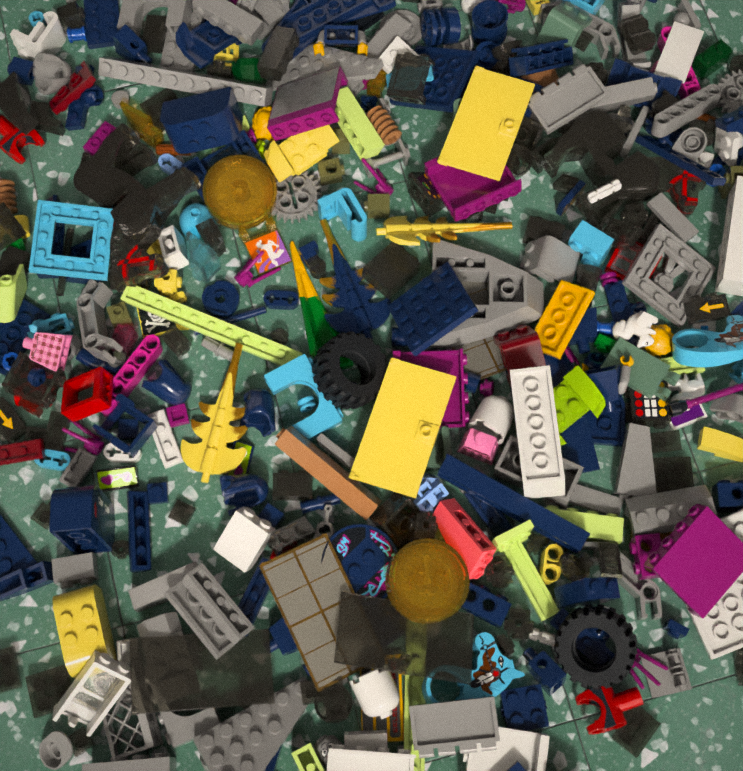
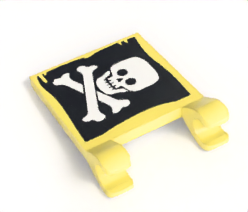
M183 291L166 297L178 303L187 301V296ZM137 308L143 339L150 334L159 337L180 330H189V328Z

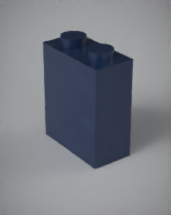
M617 577L583 578L554 588L557 609L585 607L588 604L595 606L620 598Z

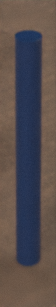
M265 306L221 320L233 324L267 312ZM194 331L195 336L201 334Z

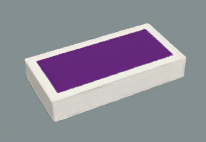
M699 404L675 417H670L668 414V418H665L672 432L704 420L708 416L702 404Z

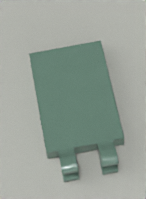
M619 337L601 368L618 364L622 367L623 364L620 361V357L624 355V362H628L631 355L634 359V364L630 367L628 387L649 399L655 395L666 402L672 391L668 388L660 387L661 381L665 380L670 385L675 386L681 375L668 371L670 365Z

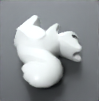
M640 311L630 316L627 321L621 320L616 322L612 328V334L617 340L620 337L626 341L634 334L640 337L637 343L638 348L651 346L654 343V339L649 334H656V331L651 329V326L658 323V318Z
M697 373L695 379L691 381L684 374L683 379L679 378L675 386L666 383V388L679 392L671 398L670 402L694 399L705 394V385L700 373Z

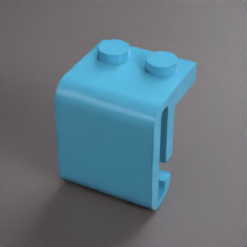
M342 188L334 193L323 195L317 200L320 220H330L339 216L347 231L351 230V238L354 241L360 242L366 239L367 215L351 189Z

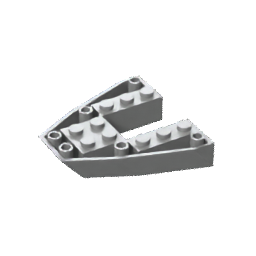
M440 240V243L433 242L432 272L448 261L461 282H488V305L475 304L479 311L432 344L431 348H453L496 336L500 331H512L517 326L526 325L541 318L544 312V287L541 281L528 272L491 255Z

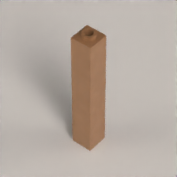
M294 427L283 428L277 434L278 440L275 445L362 518L367 520L380 505L382 500L359 481L350 479L347 471Z

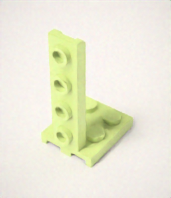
M528 520L495 537L492 543L497 548L495 553H503L542 622L557 614L559 609H557L555 601L522 542L528 539L534 528L531 520Z

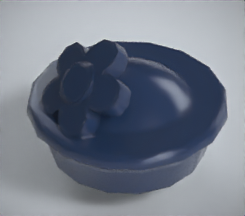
M592 352L584 358V363L590 370L601 368L606 357L601 353Z

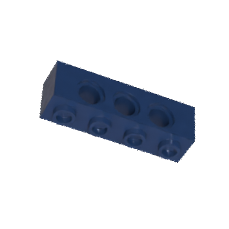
M449 568L451 574L442 581V584L447 589L445 582L452 575L449 582L453 580L457 585V589L450 591V594L440 585V580L450 572L440 578L437 573L434 574L427 588L428 592L436 594L437 591H442L440 589L442 588L450 595L446 600L447 602L497 628L502 626L512 605L508 602V598L500 594L495 596L490 593L489 588L483 585L478 587L472 584L471 579L465 580L462 575L459 577L453 574L454 571ZM472 591L475 594V599L467 600L464 593ZM483 601H491L493 609L486 610L483 607Z

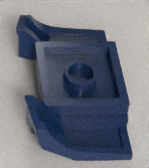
M208 20L189 31L186 23L182 22L176 31V44L184 56L200 69L213 62L214 55L233 43L236 45L242 44L237 37L227 34L218 26H213Z
M615 58L605 87L652 77L658 89L654 99L634 105L639 108H643V106L648 107L649 111H651L649 117L651 122L654 121L656 114L674 104L682 85V80L667 75L663 76L634 66L630 62Z

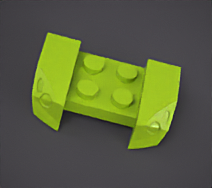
M579 365L563 377L564 380L553 389L561 446L567 444L560 436L563 431L589 410L598 418L606 406L603 395Z

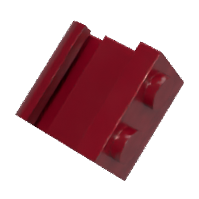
M520 325L515 330L500 331L498 335L493 336L494 343L499 347L503 366L507 370L508 375H506L510 386V370L546 366L538 333L530 326Z

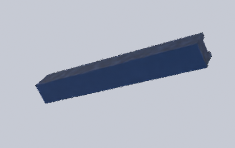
M449 454L446 455L438 471V477L516 521L524 523L531 520L534 525L532 530L575 554L581 551L586 539L590 536L589 532Z

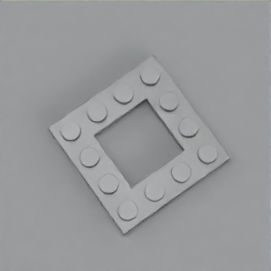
M658 224L655 226L622 284L679 328L684 325L716 267L663 225ZM663 253L689 272L675 299L649 279Z

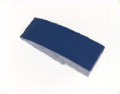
M41 561L26 569L21 568L1 577L0 601L53 583L52 562Z

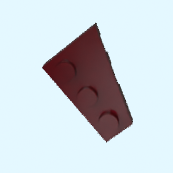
M85 61L80 64L82 66L81 70L77 74L74 72L70 76L69 84L62 86L49 102L52 111L56 115L65 111L72 101L77 100L81 93L92 87L96 81L89 64Z

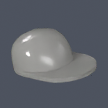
M697 127L689 128L680 135L672 149L696 162L705 150L708 139L703 130Z
M53 731L39 746L41 761L51 770H57L64 766L73 755L72 743L69 737L62 731Z

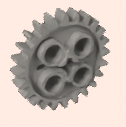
M739 69L737 74L732 71L730 75L726 74L724 78H721L718 83L722 88L717 106L718 108L723 107L721 113H730L743 106V73Z
M308 171L301 173L299 176L297 174L294 176L290 175L282 182H279L275 175H272L273 181L267 180L268 186H264V205H267V211H271L272 217L277 214L278 221L283 218L284 223H286L290 219L291 224H293L294 219H297L301 223V218L307 221L308 214L314 216L313 210L318 211L317 200L322 197L321 186H318V180H314V175L308 177ZM288 182H290L292 185L293 194L295 197L296 205L298 207L297 209L294 208Z

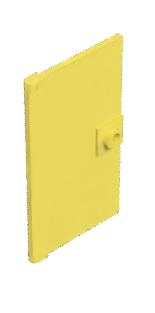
M475 66L437 162L444 166L448 165L500 181L535 84Z
M390 358L349 478L416 499L456 381V376L404 362L396 358Z

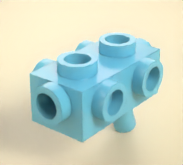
M56 313L49 319L33 321L31 325H28L30 332H27L30 338H34L36 332L72 335V329L75 326L72 318L67 319L66 313ZM63 326L65 328L58 331V327Z

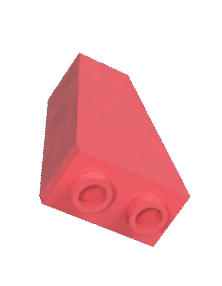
M455 498L441 500L432 516L465 580L478 579L484 574L487 564L492 561L497 548Z

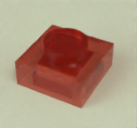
M22 397L18 403L24 410L38 418L43 413L39 407L40 403L32 398L27 400Z

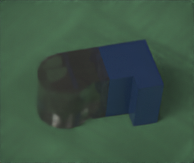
M315 240L298 248L299 256L311 276L315 279L324 278L327 273L326 263L317 255L319 250Z

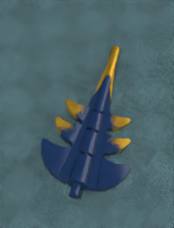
M323 219L320 221V224L326 236L335 276L320 278L319 282L328 288H339V291L334 294H323L321 298L333 307L344 308V311L337 314H325L324 318L329 326L339 333H361L365 335V338L373 339L371 331L384 325L389 318L390 311L387 306L391 303V300L387 297L377 303H370L368 301L376 294L379 281L375 280L367 285H359V282L367 276L369 266L359 270H351L331 232L327 219Z

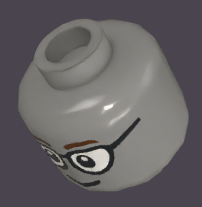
M325 734L314 745L315 753L325 767H327L328 748H333V744L343 745L335 735L327 736Z

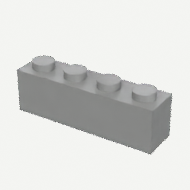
M228 0L192 1L193 12L198 17H203L213 26H218L227 34L237 37L242 43L252 46L263 32L262 20Z

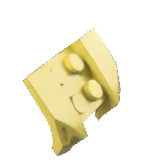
M326 125L291 136L281 144L273 140L268 150H265L264 157L277 180L282 182L290 175L294 176L297 174L299 176L326 157L327 152H329L328 149L338 143L339 139L330 125Z

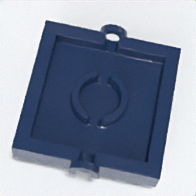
M541 684L507 689L500 693L502 704L500 710L507 728L527 731L549 727L546 700L543 697Z

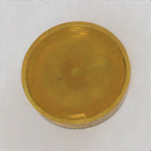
M247 155L225 157L209 169L203 182V198L208 212L215 221L227 228L245 230L256 227L263 223L275 208L277 201L275 178L271 170L254 157Z
M424 538L406 544L393 556L387 567L385 585L392 605L405 618L417 623L433 624L449 618L462 607L469 592V573L464 560L453 547L440 540Z

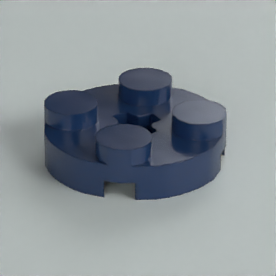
M216 281L215 284L208 285L204 289L202 302L205 311L211 316L227 318L232 316L238 309L240 297L233 284L227 281ZM224 296L225 301L218 303L216 299Z

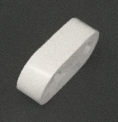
M112 443L106 445L103 450L104 456L110 462L137 463L142 457L141 450L138 451L134 458H131ZM113 448H115L121 454L115 453L112 457L109 452H112Z

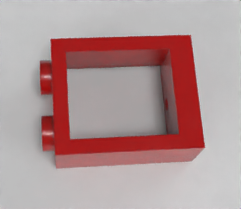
M100 366L64 381L61 414L72 422H76L111 408L113 375ZM93 387V396L78 402V392Z

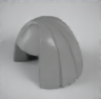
M38 53L35 56L33 76L35 77L34 80H36L35 85L41 94H54L62 86H66L70 82L72 68L65 60L48 53Z

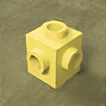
M164 268V270H159L158 278H154V286L157 287L161 296H172L179 292V288H182V277H179L177 270Z

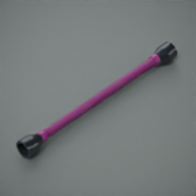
M743 382L694 399L666 403V410L670 417L681 415L695 405L742 391Z

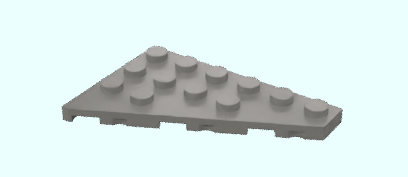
M312 42L285 67L274 71L265 85L272 86L273 91H276L280 86L337 67H341L348 80L375 79L384 64L379 59L324 46V56H321V53L314 56L313 45L316 43Z
M304 676L193 738V742L208 770L265 771L273 756L276 755L280 746L293 730L300 716L303 715L307 706L314 699L315 692Z

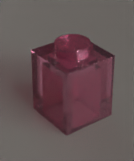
M117 324L111 338L123 347L122 352L126 356H130L138 335L134 327L127 324L124 326Z

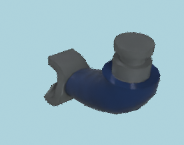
M74 333L67 360L73 359L76 355V360L93 370L102 366L110 374H114L121 369L126 356L122 351L120 353L115 350L113 353H109L117 358L114 364L97 359L83 347L80 338Z

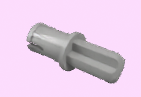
M208 336L202 340L201 345L204 348L214 352L215 356H221L231 362L234 351L226 347L224 343H219Z

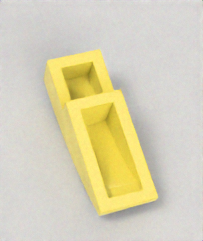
M703 427L700 430L697 449L714 453V456L743 463L742 438L708 427Z

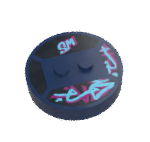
M354 524L336 531L328 538L361 607L376 604L392 592L399 578L400 559L393 541L383 531L370 525ZM327 542V544H326V546H325V548H324V550H323V553H322L321 564H322V560H323V557H324V554H325V551H326L328 542Z

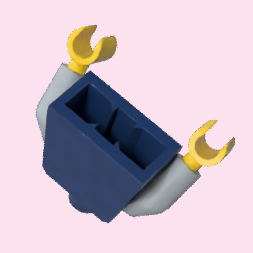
M324 25V30L320 31L317 42L313 45L314 56L318 53H321V56L325 55V44L330 47H356L358 44L357 54L368 55L366 36L363 31H358V25Z
M624 355L620 357V361L623 364L622 367L618 364L589 370L582 363V370L593 381L605 399V412L615 411L614 401L619 400L626 392L630 380V367L634 364V359L631 355L628 362H624Z

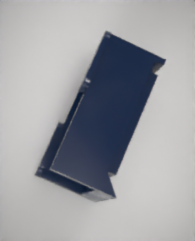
M118 394L115 398L118 404L101 426L94 424L93 428L98 435H101L115 447L134 458L157 429V425L153 419L134 407L135 403L123 394ZM124 412L145 424V427L130 446L109 433V430Z

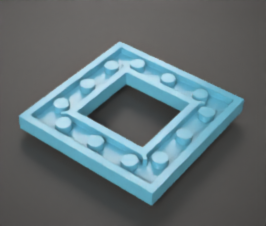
M38 200L29 273L107 281L115 209ZM55 223L93 227L90 259L52 254Z

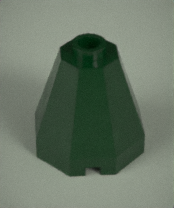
M239 58L237 63L232 61V71L235 80L265 85L269 73V64L267 60L263 59L262 63H260L258 58Z

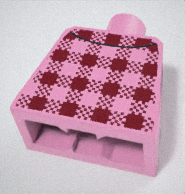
M36 332L34 338H24L23 348L31 350L29 355L31 360L53 371H64L73 335Z
M470 428L464 434L457 452L492 465L499 448L498 441L494 436Z

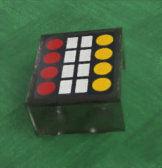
M662 380L659 386L668 388V382ZM627 386L626 391L629 390L631 420L629 423L654 427V429L666 428L671 422V417L666 410V403L670 402L669 397L666 402L655 395L649 399Z

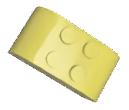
M93 584L53 596V611L64 662L70 676L76 679L95 650L100 653H106L112 659L118 661L102 589ZM95 667L89 677L104 673L105 671Z

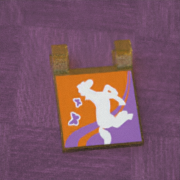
M273 217L265 219V226L268 231L251 238L245 227L238 230L239 238L244 244L251 261L261 251H264V254L254 264L259 276L292 263V259L277 230Z

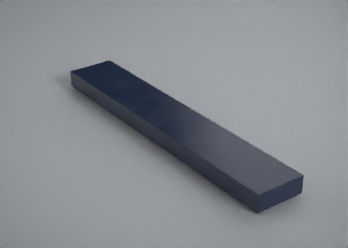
M639 135L636 137V143L710 185L724 186L726 179L650 136Z

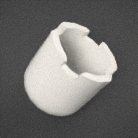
M490 395L485 397L471 418L468 428L497 438L498 445L502 444L514 419V408L504 396Z
M387 664L382 666L383 670L380 672L376 668L359 676L358 682H355L354 679L349 681L362 711L369 717L380 716L381 719L389 717L393 714L391 710L397 707L399 703V692Z

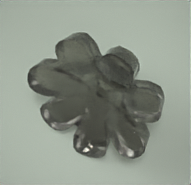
M531 532V535L528 536L530 541L527 542L526 550L528 553L533 552L534 555H538L540 553L539 549L544 550L547 547L546 544L550 543V539L541 534L537 535Z

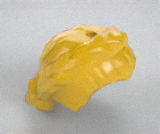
M265 106L255 112L252 119V129L256 139L274 140L267 129L272 107Z
M667 324L652 325L651 329L655 330L656 334L649 335L654 339V343L651 346L642 347V350L652 356L666 355L672 351V338L674 334Z

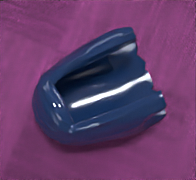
M166 359L164 361L160 360L158 364L161 366L162 373L156 380H144L141 387L168 404H183L191 395V382L188 380L184 381Z
M262 388L247 391L243 395L245 412L239 427L244 425L248 428L255 427L261 432L263 437L271 435L276 430L275 407L272 395Z
M237 474L220 476L222 496L225 498L224 504L236 507L228 510L229 516H233L235 511L242 507L251 509L263 503L268 495V484L260 475Z

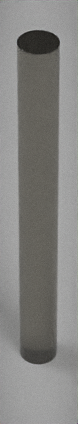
M67 229L63 256H70L74 229ZM59 276L56 295L64 296L67 277Z

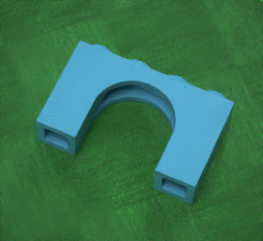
M303 354L265 374L264 380L273 395L296 384L306 385L314 390L319 403L316 411L311 416L292 425L310 441L321 433L323 434L340 425L344 416L339 407L335 408L331 400L327 401L324 398L325 395L322 392L319 393L318 385L313 380L315 373H312L313 360L311 357L307 358Z

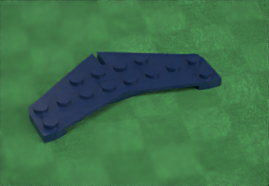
M297 0L261 47L263 55L274 70L278 71L318 37L320 31L324 30V25H340L387 11L395 7L396 2L395 0Z

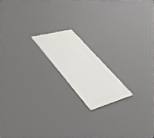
M674 21L654 73L682 80L684 84L704 31Z

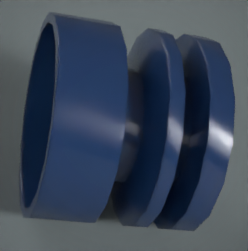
M485 0L477 4L472 11V38L474 43L479 45L481 42L491 41L501 45L505 42L508 25V11L506 7L495 0Z
M448 6L442 7L440 10L438 8L423 10L421 14V35L426 46H439L441 43L444 45L458 43L461 34V22L456 7Z

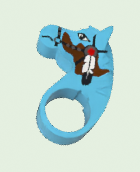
M728 316L724 332L693 328L677 332L672 338L673 359L681 365L691 367H714L743 359V316ZM688 346H696V347H699V348H685V347H688Z
M482 632L471 639V648L475 653L472 661V670L447 665L437 667L425 676L422 682V694L427 704L438 702L430 690L431 680L437 672H446L456 680L458 687H460V694L455 700L496 697L508 687L512 679L523 677L525 674L514 668L513 659L509 660L500 653L491 634Z

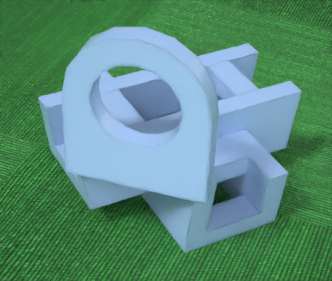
M424 473L417 494L418 497L412 502L414 505H417L420 509L419 512L424 515L429 511L433 514L438 503L449 494L439 481L440 478L433 474Z

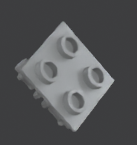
M680 648L648 655L666 665L668 670H664L640 657L643 667L661 683L660 686H657L646 676L652 698L692 689Z

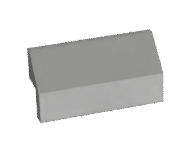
M203 563L188 572L180 582L164 594L216 660L255 628Z

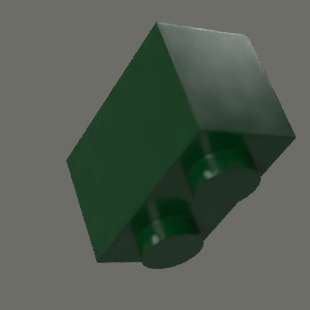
M720 39L695 57L692 64L695 75L703 81L728 62L733 50Z

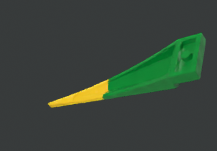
M291 241L289 245L310 356H313L314 359L319 348L334 336H337L339 332L335 331L326 322L324 315L328 313L306 272L294 242ZM340 357L341 369H350L353 366V362L350 359Z

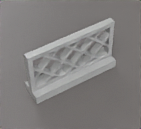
M142 662L128 664L132 668V680L116 701L117 704L113 712L109 711L103 719L112 757H128L163 745L149 687L143 677L145 672ZM109 673L92 678L95 692L103 697L106 696L118 678L114 676L112 679L113 675ZM106 679L111 682L107 692L102 690L101 680ZM127 692L132 694L133 697L131 706L123 702ZM120 706L128 710L124 720L116 716ZM132 713L138 716L139 721L136 727L128 723ZM114 719L122 724L118 733L112 731L111 725ZM125 727L134 731L130 740L122 737ZM137 734L143 736L145 746L139 747L133 743ZM119 740L127 744L124 753L120 755L117 750Z

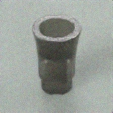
M578 265L576 267V285L593 290L596 293L602 270L593 265ZM594 295L593 299L591 300V302H590L588 308H590V307L592 306V302H593V300H594V298H595V295Z

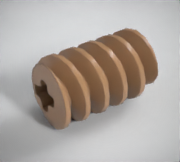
M379 105L368 111L366 116L385 145H390L399 140L402 132L398 130V126L395 125V121L392 120L391 115L388 114L386 109Z
M0 179V216L3 212L10 216L18 212L16 208L17 202L15 201L16 195L14 194L16 192L14 188L15 182L7 179Z

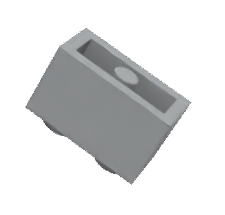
M92 552L51 559L54 584L62 589L71 588L76 583L89 585L93 583V580H99L97 557Z

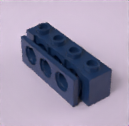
M568 39L513 48L511 49L512 53L517 52V56L509 58L510 75H528L573 65L572 46L564 47V43H568Z
M719 480L712 487V498L717 513H735L743 510V480H739L738 483H730V480Z

